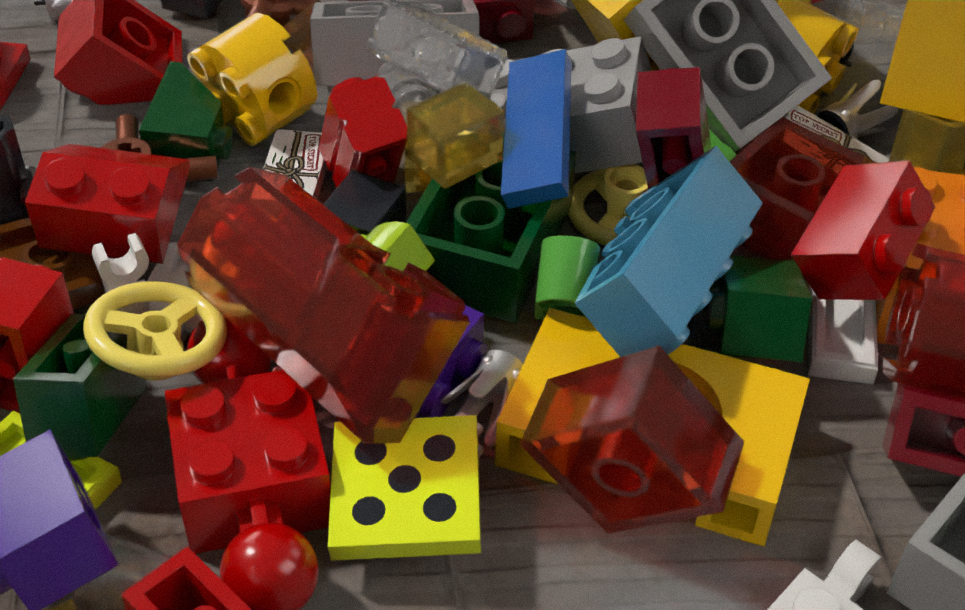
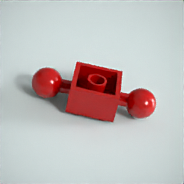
M221 309L227 323V338L222 350L213 360L203 367L192 371L201 384L164 391L178 502L188 545L195 554L226 548L220 563V579L252 610H301L315 591L319 573L316 553L310 542L301 533L329 528L331 496L329 471L305 366L268 372L273 359V343L265 325L257 317L246 311ZM202 319L196 324L189 336L187 350L198 345L206 335V326Z

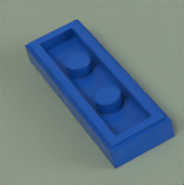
M566 49L509 62L501 196L508 209L568 197L572 63Z

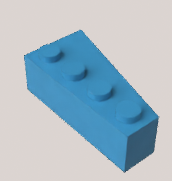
M714 146L628 203L624 210L628 216L618 221L614 229L618 236L604 247L601 253L604 260L593 268L575 301V305L627 366L651 353H654L658 358L667 356L676 350L690 335V330L686 325L691 317L700 312L712 299L713 295L709 291L711 285L733 265L730 255L734 249L745 242L752 234L753 229L749 225L763 202L720 149Z

